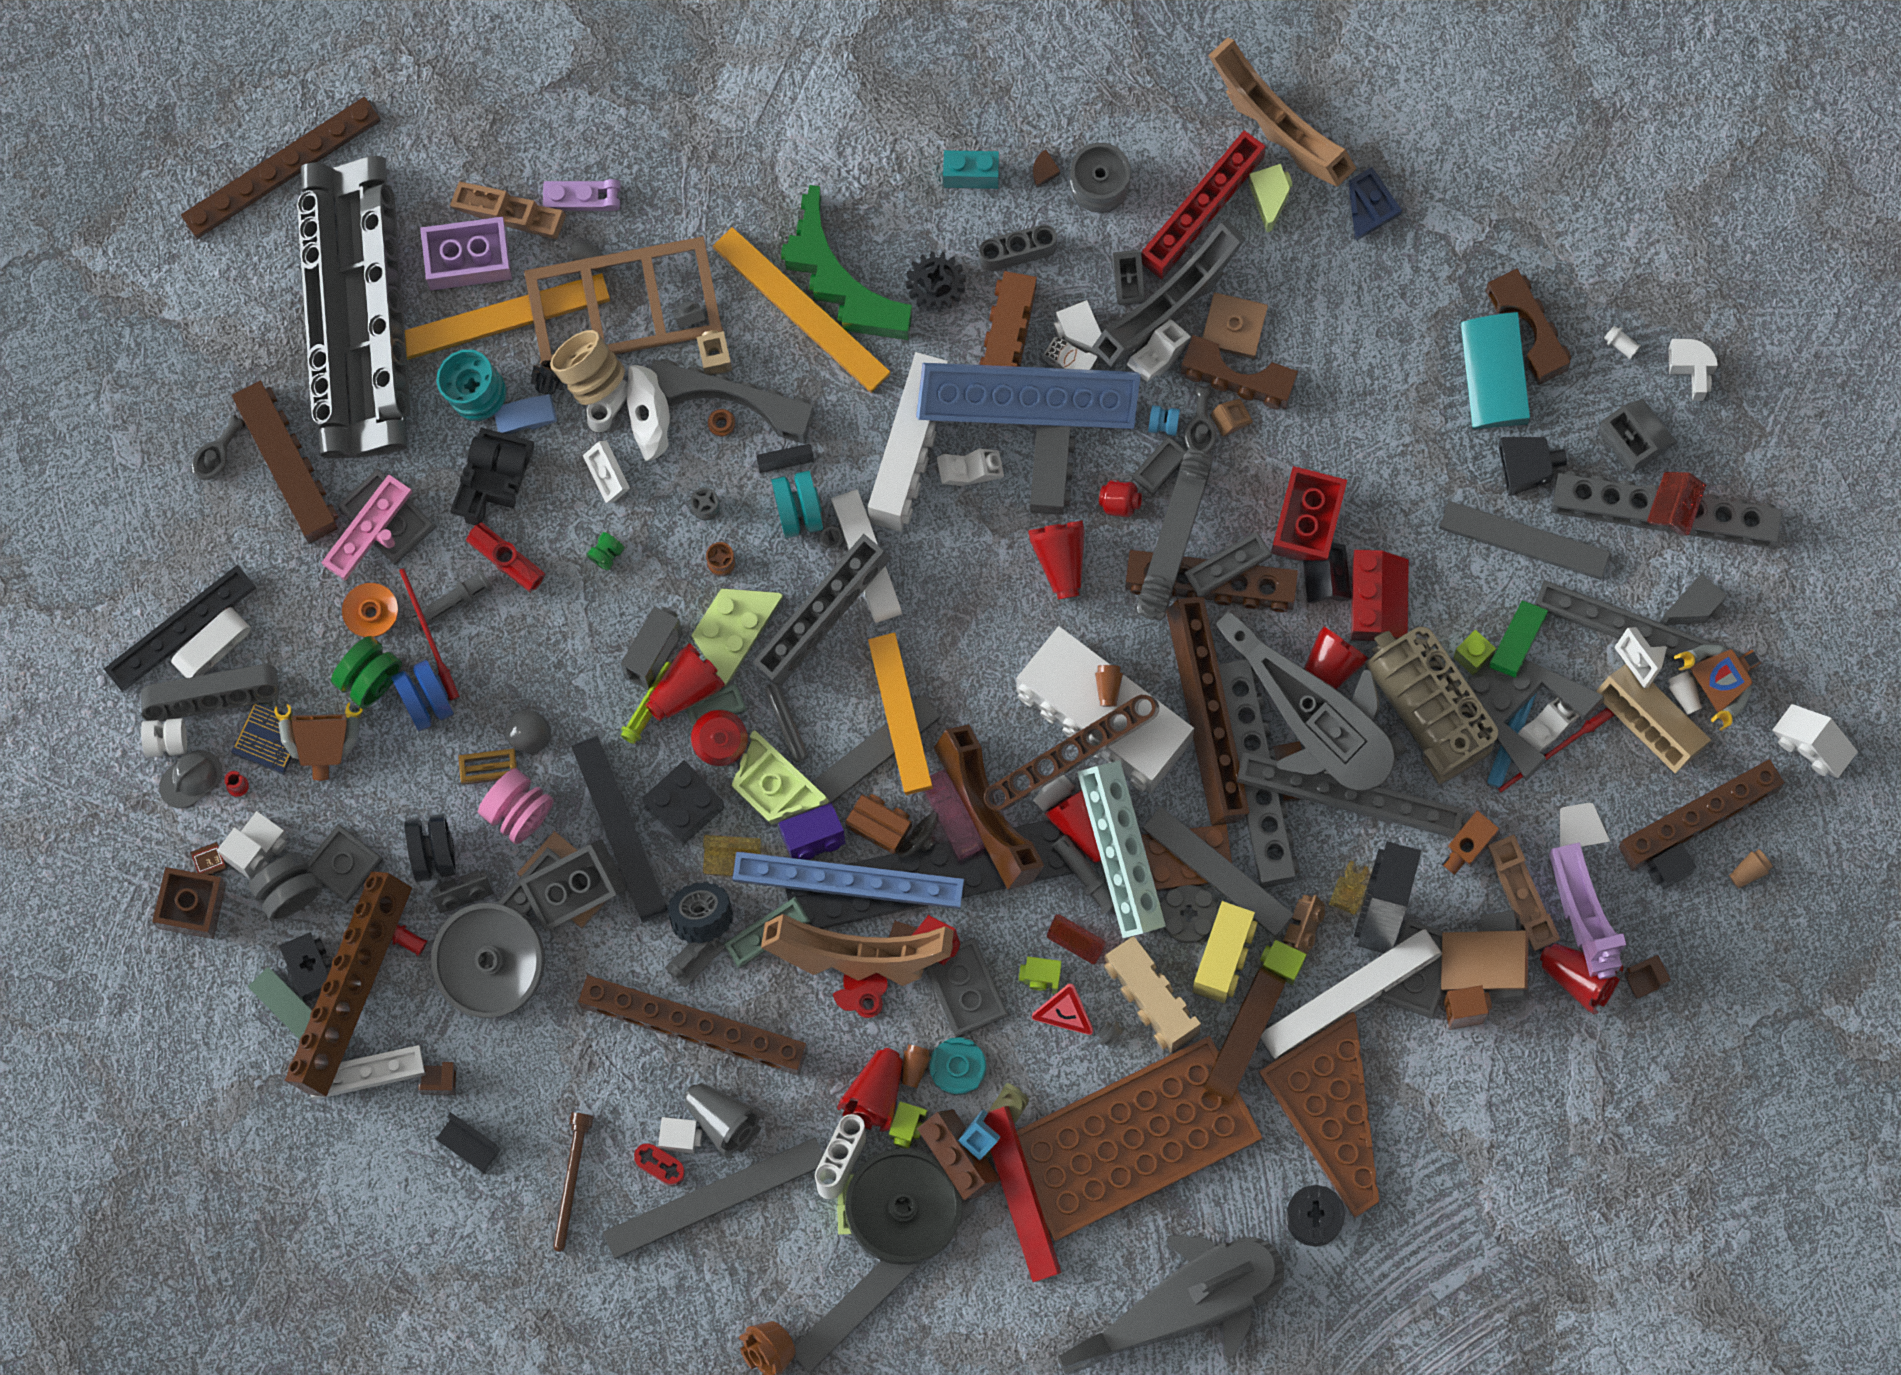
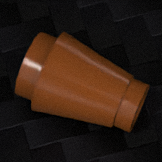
M1098 665L1095 679L1100 706H1117L1123 673H1120V666Z
M908 1044L907 1051L904 1050L901 1084L918 1088L932 1058L929 1057L930 1049Z

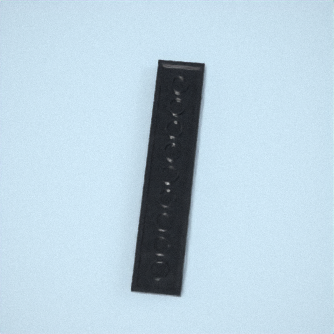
M1050 820L1013 827L1022 837L1033 843L1044 864L1043 869L1033 882L1074 874L1060 854L1052 847L1065 834ZM979 835L844 864L964 879L962 898L1007 888ZM785 888L788 901L794 897L798 898L811 920V923L808 925L820 929L929 906Z

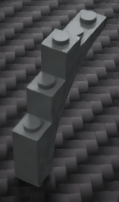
M1228 220L1221 222L1194 256L1165 285L1131 313L1107 327L1092 348L1110 367L1137 353L1148 344L1156 329L1170 319L1174 322L1179 320L1194 300L1212 291L1224 275V268L1246 238Z

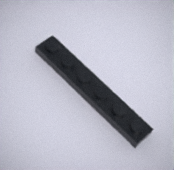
M237 564L103 669L118 688L124 692L196 636L221 612L233 607L255 590V585Z

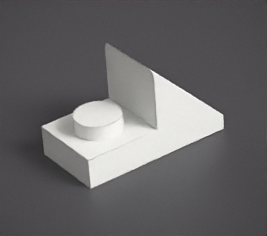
M1636 627L1627 628L1614 647L1644 688H1648L1662 668L1667 647H1650Z

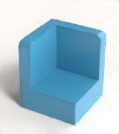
M984 1109L965 1128L958 1140L979 1160L983 1158L1000 1138L995 1131L983 1122L988 1114Z

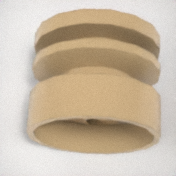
M594 330L580 332L565 341L557 349L550 362L553 372L561 382L567 384L569 392L574 394V398L582 405L593 404L608 396L618 387L625 374L624 365L617 360L614 353L609 351L608 345Z

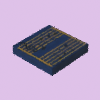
M260 703L253 704L231 753L284 775L292 757L281 742L278 726L280 721L277 720L273 708Z

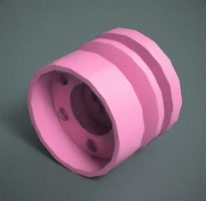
M517 768L505 773L493 785L478 809V814L492 826H496L504 821L500 832L504 836L509 835V840L515 845L526 840L539 828L554 802L550 795H542L543 790L540 787H535L528 792L531 780Z

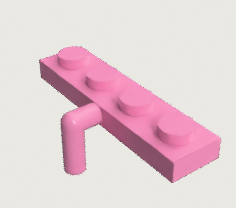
M388 474L323 559L322 565L346 581L375 541H378L386 548L394 547V538L391 532L385 528L410 497L412 490Z

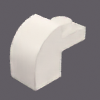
M1170 319L1154 331L1148 344L1131 356L1127 365L1135 372H1138L1146 382L1156 375L1160 377L1177 360L1191 336Z
M1672 339L1668 348L1669 374H1691L1692 401H1704L1707 392H1711V375H1714L1718 366L1715 354L1706 344L1698 340Z

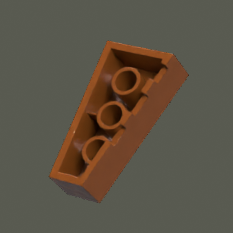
M1004 271L1002 280L997 279L995 296H998L996 306L992 305L989 321L992 322L991 331L986 332L984 341L986 352L985 357H981L980 365L1021 366L1037 288V277Z

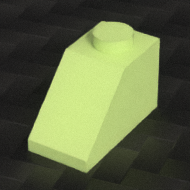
M1281 164L1249 174L1248 184L1266 232L1273 230L1289 198L1290 188L1293 187L1289 172H1284Z

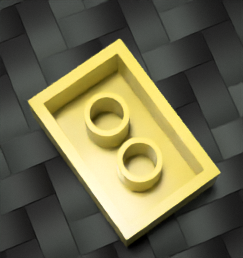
M1224 901L1221 902L1194 980L1192 993L1224 1004L1228 996L1233 998L1239 975L1235 973L1237 969L1243 970L1249 950L1245 948V944H1252L1258 922L1253 921L1255 912Z

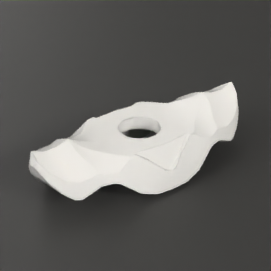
M632 365L629 367L627 405L631 428L644 459L651 461L662 455L669 446L667 438L670 423L669 408L666 397L659 387L656 373L644 366ZM641 405H645L649 410V417L646 421L641 419L639 409Z

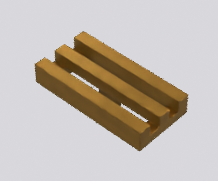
M515 748L458 755L462 785L497 781L508 771L466 776V773L517 768ZM510 757V761L465 766V762Z

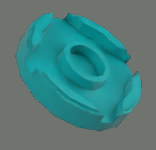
M962 1037L949 1038L932 1052V1058L929 1062L930 1076L935 1085L943 1092L954 1096L966 1095L976 1090L983 1082L987 1071L986 1057L972 1040Z

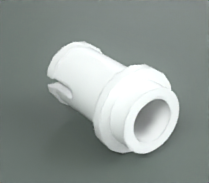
M1614 325L1604 339L1608 341V346L1610 344L1613 345L1630 360L1641 345L1623 333L1622 327L1618 329Z

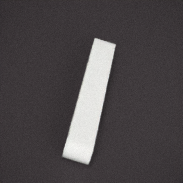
M1421 930L1266 1029L1261 1035V1040L1276 1061L1345 1016L1367 1005L1379 997L1383 990L1385 992L1420 971L1439 958L1442 952L1427 930Z

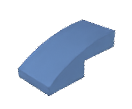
M550 394L502 405L501 409L494 414L498 432L508 435L526 428L534 430L557 421L552 395Z

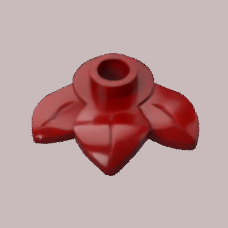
M874 973L857 981L844 974L843 985L845 989L833 993L836 1004L845 1011H856L863 1018L876 1017L883 1007L881 997L888 987L887 978L879 973ZM866 1000L874 1002V1006L871 1009L864 1008L863 1003Z

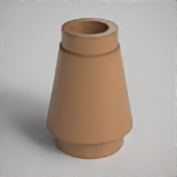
M1758 849L1754 853L1751 851L1728 876L1736 887L1740 889L1769 874L1768 870L1773 866L1764 853Z

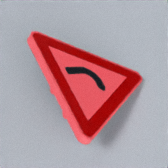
M1073 984L1066 985L1032 1013V1019L1038 1022L1091 1035L1094 1030Z

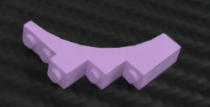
M1580 842L1553 848L1549 853L1563 911L1566 920H1571L1577 947L1583 948L1590 977L1598 975L1599 979L1613 977L1616 975L1615 971H1618L1622 966L1619 955L1626 946L1624 934H1617L1604 915L1589 876Z

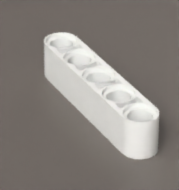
M858 490L832 497V506L848 551L863 533L877 544ZM885 566L863 591L875 624L902 615L895 590Z

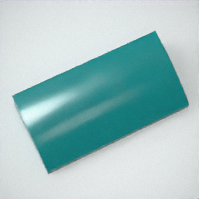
M1518 312L1490 315L1461 322L1472 429L1528 425L1530 413Z

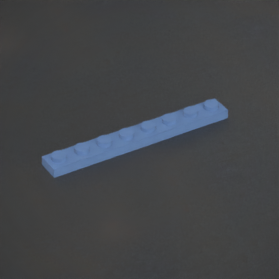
M736 852L733 882L961 909L964 879L745 852Z

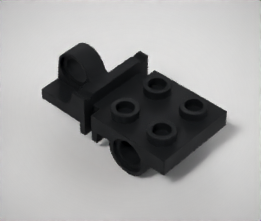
M481 427L478 436H474L468 452V463L463 469L464 476L461 475L460 485L450 510L451 514L464 517L467 524L478 525L480 522H483L487 502L514 509L516 504L515 493L518 494L534 449V441Z

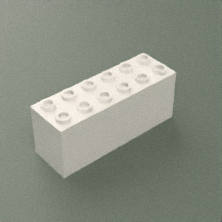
M1060 626L1056 628L1016 678L1018 698L1029 707L1032 705L1036 706L1041 710L1040 715L1051 724L1057 722L1064 728L1062 731L1068 737L1076 734L1132 698L1141 694L1151 695L1123 675L1117 706H1100L1095 673L1097 672L1098 665L1110 664ZM1143 700L1139 703L1138 711L1142 716L1148 715L1152 710V705L1148 700ZM1159 701V713L1155 719L1094 756L1096 758L1101 756L1108 763L1120 760L1124 774L1131 779L1130 783L1139 791L1143 792L1146 790L1150 794L1190 746L1194 733V727ZM1119 715L1114 720V727L1118 731L1124 730L1127 726V719L1124 715ZM1095 730L1090 734V743L1093 746H1097L1102 742L1103 735L1099 730Z

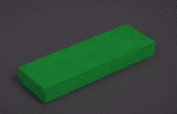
M1522 600L1490 662L1489 668L1516 678L1547 617L1548 610Z

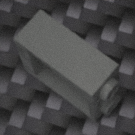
M655 606L653 607L620 663L625 678L646 690H649L683 635L680 621L677 618L678 615L671 609L663 607L661 610Z

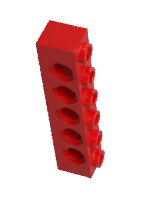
M1244 130L1141 251L1142 265L1160 279H1163L1245 182L1249 174L1261 163L1265 157L1266 146Z

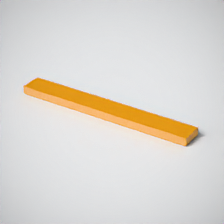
M733 227L713 245V249L870 393L891 375L890 371Z
M603 274L592 276L597 304L610 302ZM582 279L539 291L545 320L588 308ZM529 295L405 330L407 360L534 324Z

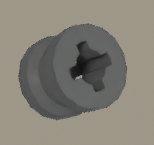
M706 487L700 488L692 494L691 506L694 515L704 521L715 518L720 510L716 492Z

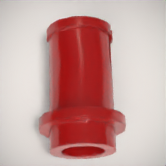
M230 771L225 775L224 782L230 795L242 797L248 792L249 782L238 771Z
M397 925L391 939L393 941L392 944H399L419 957L428 940H424L407 930L406 925Z

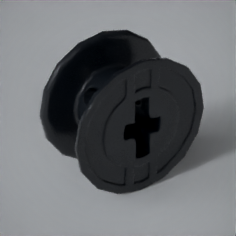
M1311 1185L1303 1187L1293 1195L1288 1204L1285 1219L1288 1230L1294 1239L1304 1245L1318 1247L1327 1245L1337 1237L1344 1224L1345 1209L1342 1200L1336 1192L1326 1186ZM1313 1205H1318V1214L1323 1215L1319 1218L1318 1227H1313V1217L1308 1218V1215H1311Z

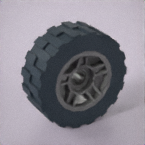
M697 882L690 886L687 885L675 893L667 907L674 934L678 935L682 941H687V943L701 944L713 941V939L721 937L725 931L727 932L730 924L733 923L732 916L734 914L728 893H726L723 887L720 888L715 883Z

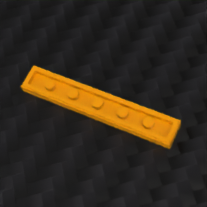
M896 633L868 639L904 793L907 796L933 789Z

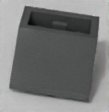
M1644 399L1622 406L1603 419L1598 429V432L1631 474L1677 443Z

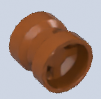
M716 542L707 549V565L714 575L726 576L734 570V552L728 544Z

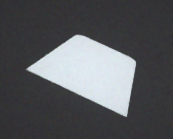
M1593 803L1578 804L1560 809V847L1579 842L1581 847L1610 842Z

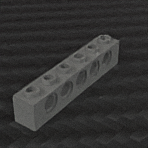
M863 533L755 658L753 663L773 681L782 686L892 557Z

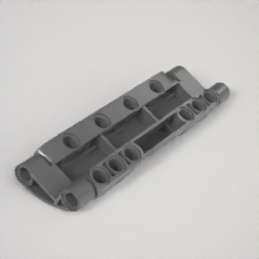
M369 156L334 168L321 163L304 164L301 166L303 193L298 199L297 209L311 414L320 429V456L324 458H358L404 450L407 448L405 417L410 413V395L394 192L387 181L386 158ZM333 198L336 202L340 267H338ZM344 354H346L351 424H349Z

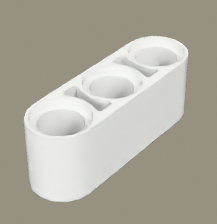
M227 608L174 655L171 663L186 678L204 675L249 634L251 627L233 608Z
M846 1115L840 1120L816 1169L815 1180L817 1190L820 1196L825 1199H834L841 1194L866 1143L864 1121L858 1115ZM852 1129L859 1131L855 1135L847 1134V1132ZM838 1154L847 1155L844 1159H835V1156ZM828 1178L835 1179L832 1184L822 1183Z

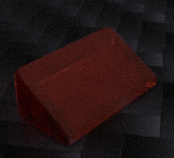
M1060 914L1055 915L1047 933L1049 940L1092 965L1098 962L1106 948L1105 940Z

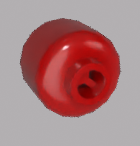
M1113 479L1101 487L1099 506L1103 507L1107 515L1129 518L1136 509H1140L1142 493H1138L1135 483Z

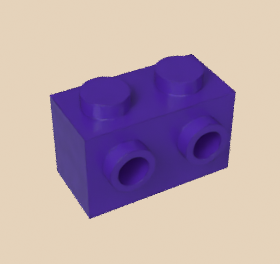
M832 803L778 822L781 838L790 858L810 860L815 855L826 851H835L846 844L844 830Z

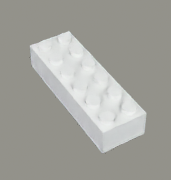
M917 352L914 355L868 504L869 522L871 524L902 532L904 524L909 525L913 513V508H911L912 498L917 499L921 487L919 482L920 472L925 473L929 460V457H927L928 447H933L937 431H935L936 421L918 420L916 417L922 362L948 364L947 360Z

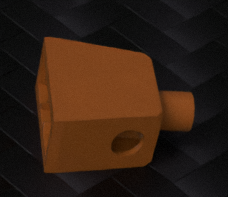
M1477 810L1449 843L1448 849L1452 853L1441 865L1454 876L1464 864L1472 867L1487 850L1488 845L1492 844L1500 835V829ZM1466 842L1474 845L1470 852H1464L1461 849Z

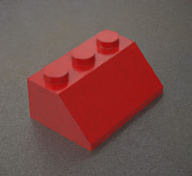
M1293 466L1271 554L1297 561L1327 560L1347 479Z
M1354 550L1352 557L1351 640L1375 641L1374 638L1386 631H1390L1394 639L1397 640L1408 633L1409 559L1383 550Z

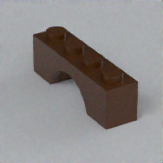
M1518 268L1488 282L1485 292L1498 314L1518 312V317L1523 319L1532 329L1535 344L1528 352L1525 363L1537 384L1540 385L1567 372L1572 358L1568 348L1565 345L1561 346L1558 341V332L1555 325L1551 321L1548 322L1543 314L1545 309L1539 298L1535 299L1530 291L1532 287L1526 275H1521Z
M1195 335L1191 338L1181 365V374H1184L1185 378L1190 381L1210 383L1216 390L1236 392L1239 397L1251 401L1256 399L1264 402L1265 406L1275 410L1279 408L1286 410L1298 375L1297 370L1273 362L1264 370L1255 374L1237 373L1231 370L1222 360L1218 343Z

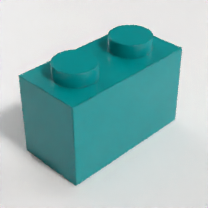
M944 150V188L999 189V151Z

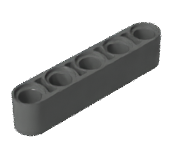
M260 664L145 686L141 690L142 717L146 721H166L167 719L182 718L272 701L279 695L277 669L269 664Z

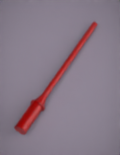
M400 569L399 572L437 662V675L441 679L449 701L455 700L460 696L450 674L451 670L442 662L405 569Z
M1606 707L1591 719L1586 720L1579 731L1545 754L1546 760L1583 734L1595 732L1596 728L1611 719L1615 714ZM1521 772L1504 783L1500 788H1497L1500 793L1523 778Z

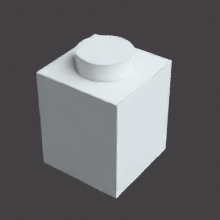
M662 1117L658 1146L663 1151L695 1154L696 1146L701 1147L703 1130L698 1129L697 1121Z

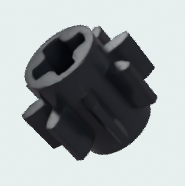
M551 360L542 361L540 367L534 365L530 383L536 384L535 389L545 395L554 394L556 388L562 390L564 385L551 369Z

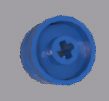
M427 659L413 666V672L419 682L415 685L409 674L405 671L391 676L418 732L432 725V720L426 710L429 707H432L437 719L441 721L454 715L446 699L448 698L447 692L438 675H434Z

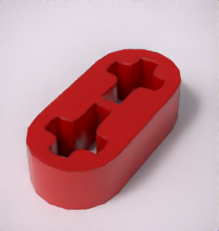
M650 1143L639 1145L635 1150L634 1160L636 1165L644 1172L668 1186H676L683 1181L685 1169L676 1158ZM651 1150L653 1151V1158L659 1162L657 1165L650 1161L642 1164L643 1159L640 1154L642 1152L648 1153ZM665 1165L668 1168H672L676 1165V1171L679 1176L677 1178L672 1176L670 1179H667V1173L661 1169V1166Z

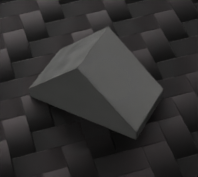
M1141 250L1113 252L1112 268L1117 304L1145 302Z

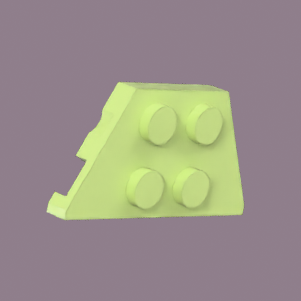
M721 589L692 633V639L702 651L705 659H708L718 670L716 674L725 683L724 687H727L782 601V594Z
M754 730L751 733V743L748 751L742 756L740 770L736 773L731 786L771 825L826 805L829 802L828 798L758 732Z

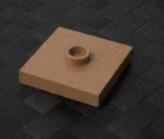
M1214 292L1202 338L1218 343L1220 351L1255 359L1268 305Z

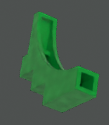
M809 185L808 194L803 193L801 210H805L803 220H798L797 236L789 235L788 244L783 243L781 260H785L786 270L812 273L809 290L813 291L814 300L840 304L837 320L842 321V328L847 332L908 340L913 315L912 305L892 301L870 291L853 279L839 264L828 246L821 226L820 186Z

